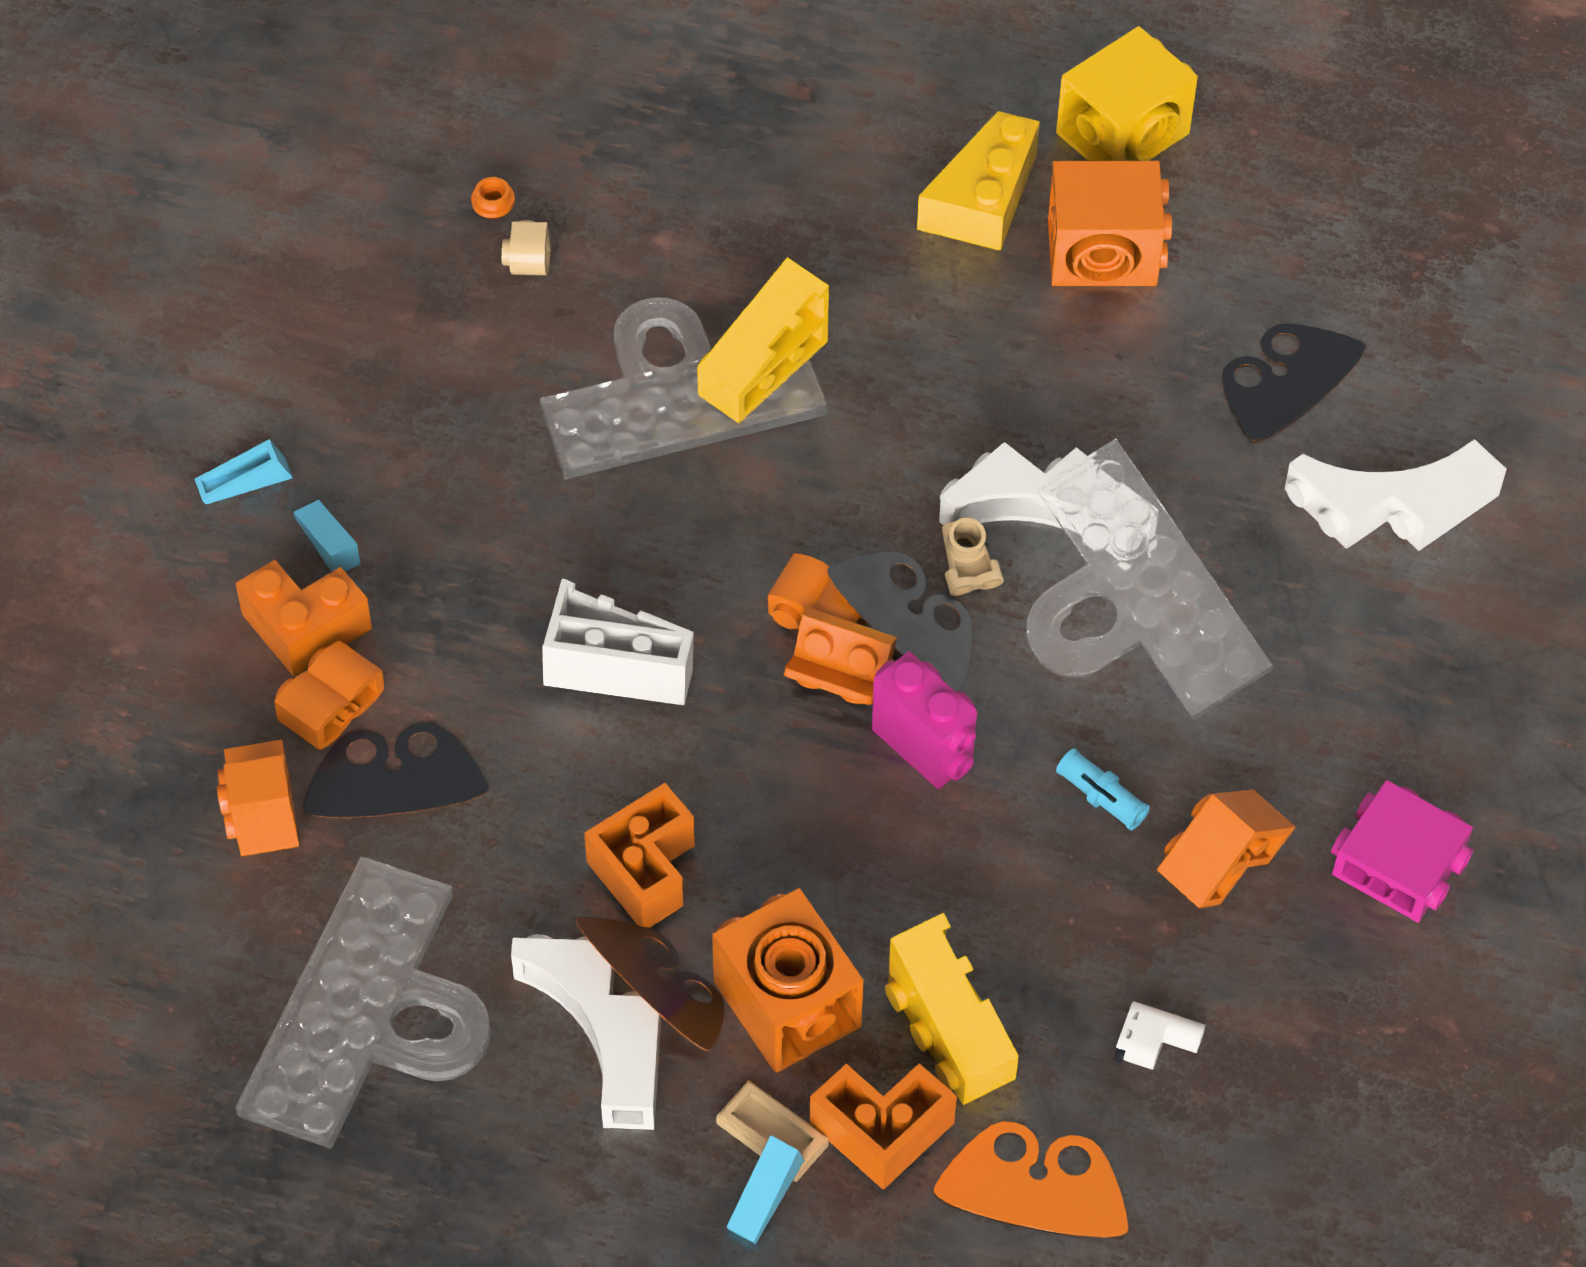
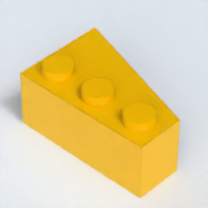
M998 111L919 195L917 230L1001 251L1037 156L1040 121Z
M787 257L713 349L704 355L697 367L698 395L737 423L746 418L828 342L829 285Z
M942 913L891 938L888 984L885 985V991L893 1008L897 1012L903 1010L910 1020V1031L916 1045L922 1052L929 1050L937 1063L935 1070L939 1081L951 1091L954 1090L961 1103L965 1105L1015 1080L1019 1056L989 998L982 1001L965 974L973 971L967 956L957 960L946 939V931L951 926L945 914Z

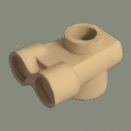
M961 518L943 525L942 533L949 564V570L944 575L950 595L960 596L976 589H991L1004 582L998 561L991 560L984 544L986 531L979 521L974 518ZM960 544L966 545L969 548L962 547Z

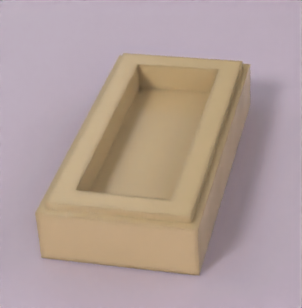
M749 1080L716 1116L717 1125L760 1156L770 1135L799 1150L804 1162L793 1179L795 1182L803 1176L828 1147L829 1138Z

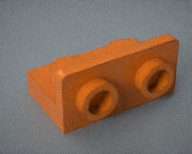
M808 607L802 615L794 656L786 664L784 676L797 680L800 685L806 688H820L840 695L845 701L853 704L872 705L874 676L882 665L892 660L897 637Z

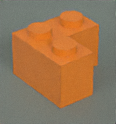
M273 560L235 583L242 615L293 677L308 669L312 656L319 649L327 648L339 640L347 645L372 630L368 599L342 567L337 568L303 590H300L279 563Z
M282 740L224 749L226 764L223 765V769L217 770L219 779L217 793L221 814L224 816L227 839L237 838L241 856L299 847L288 765Z
M663 783L584 832L587 864L635 923L646 928L652 927L683 907L682 876L670 862L695 847L694 816L670 787Z
M1254 789L1208 794L1194 807L1191 813L1194 819L1185 832L1178 833L1165 847L1164 855H1166V858L1160 864L1157 871L1198 908L1217 906L1223 902L1248 867L1270 863L1296 826Z
M920 1063L884 1096L849 1065L845 1064L810 1096L809 1124L827 1136L832 1145L884 1190L954 1124L957 1096Z

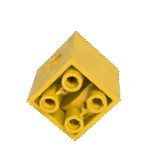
M1138 26L1062 75L1056 133L1087 161H1149L1190 134L1198 76L1188 64L1181 62L1171 54L1160 40L1151 37Z

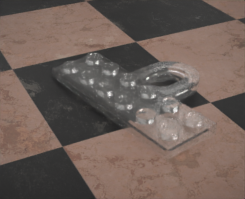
M660 297L644 299L630 305L616 320L613 332L614 350L624 378L540 398L541 412L564 479L827 415V403L810 360L806 361L740 423H737L698 395L697 367L704 355L711 351V347L700 318L686 304L674 299ZM656 326L665 327L674 338L682 342L686 355L680 363L671 367H658L645 359L643 356V349L647 344L645 334L650 328Z
M1116 438L1037 488L1040 497L1087 564L1042 593L1029 612L1027 619L1028 641L1033 654L1046 669L1064 677H1085L1100 671L1141 644L1192 721L1273 670L1272 663ZM1089 597H1102L1109 600L1115 606L1117 620L1114 627L1108 633L1099 637L1085 636L1077 641H1070L1062 636L1060 632L1062 621L1071 615L1073 606Z
M360 857L235 1107L238 1117L332 1149L373 1062L425 1080L443 1081L464 1075L481 1061L488 1049L491 1034L488 1012L482 1000L463 985L418 970L453 897L452 886L366 857ZM421 1005L438 1010L440 1015L452 1021L454 1027L451 1034L444 1039L436 1040L427 1037L412 1041L398 1036L392 1029L394 1018L403 1009Z

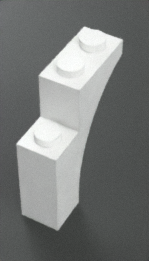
M1475 439L1453 454L1434 463L1395 472L1348 470L1320 462L1302 454L1290 462L1284 490L1296 506L1303 507L1318 521L1319 526L1326 535L1336 538L1346 549L1388 521L1393 531L1400 538L1407 539L1420 551L1498 497L1506 468Z
M1004 442L992 453L986 452L981 455L974 463L972 469L961 479H953L944 487L940 494L939 522L945 525L961 518H974L980 523L1019 520L1048 524L1086 538L1107 551L1124 565L1155 538L1159 511L1077 447L1063 459L1059 457L1052 461L1043 473Z
M541 934L530 935L527 938H513L511 958L514 979L543 991L559 1002L581 1025L592 1043L603 1076L601 1101L603 1128L654 1130L661 1016L636 991L627 992L623 995H613L615 970L585 936L576 940L553 939Z

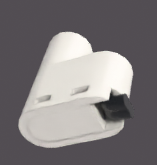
M1133 1001L1116 1046L1118 1049L1114 1054L1113 1060L1117 1063H1121L1124 1060L1153 1070L1163 1043L1197 1053L1206 1024Z

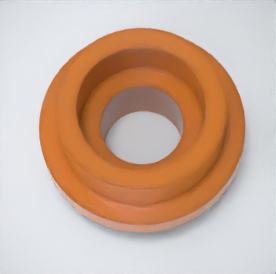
M488 177L482 179L472 192V207L477 214L486 218L503 217L515 205L514 191L501 178Z

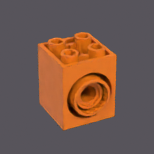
M1053 161L1047 218L1051 286H1157L1159 269L1167 268L1168 245L1167 241L1163 240H1171L1172 216L1171 213H1165L1163 207L1168 206L1169 181L1168 179H1161L1159 161Z
M800 888L786 895L777 894L763 903L760 909L743 918L733 917L725 921L716 932L712 933L714 983L775 1074L862 1027L864 980Z

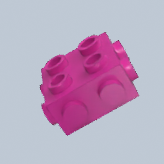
M910 651L896 661L890 660L886 662L874 676L872 730L938 790L951 779L957 781L965 776L974 762L973 754L976 738L977 710L971 699L961 691L955 692L942 680L941 675L931 663L920 661Z
M1386 780L1376 795L1369 792L1361 802L1355 818L1359 819L1352 830L1345 827L1337 837L1331 853L1337 856L1332 875L1419 923L1428 908L1437 911L1450 889V885L1446 881L1451 873L1455 872L1460 875L1467 866L1474 852V849L1468 846L1473 827L1465 823L1457 814L1451 811H1443L1424 801L1413 790L1399 787Z

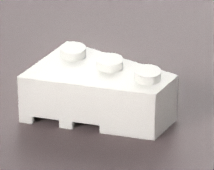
M562 578L543 644L544 685L685 705L693 672L694 632L644 611H640L635 615L614 606V599L602 594L598 599L575 590V583Z

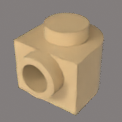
M531 220L512 221L510 239H503L502 242L503 266H510L511 275L547 276L551 256L547 222H534Z

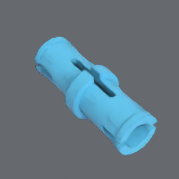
M1073 748L1068 751L1056 768V772L1059 775L1064 776L1087 795V801L1095 808L1102 806L1124 823L1129 830L1136 829L1146 818L1150 806L1143 803L1120 785L1119 777L1112 771L1105 773L1080 754V751Z

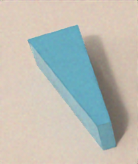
M269 439L195 478V482L202 501L205 504H210L292 479L293 476L285 456Z
M320 500L293 512L295 519L331 572L339 567H342L347 572L360 565L357 543Z
M770 1135L727 1225L728 1230L756 1245L804 1162L799 1150Z

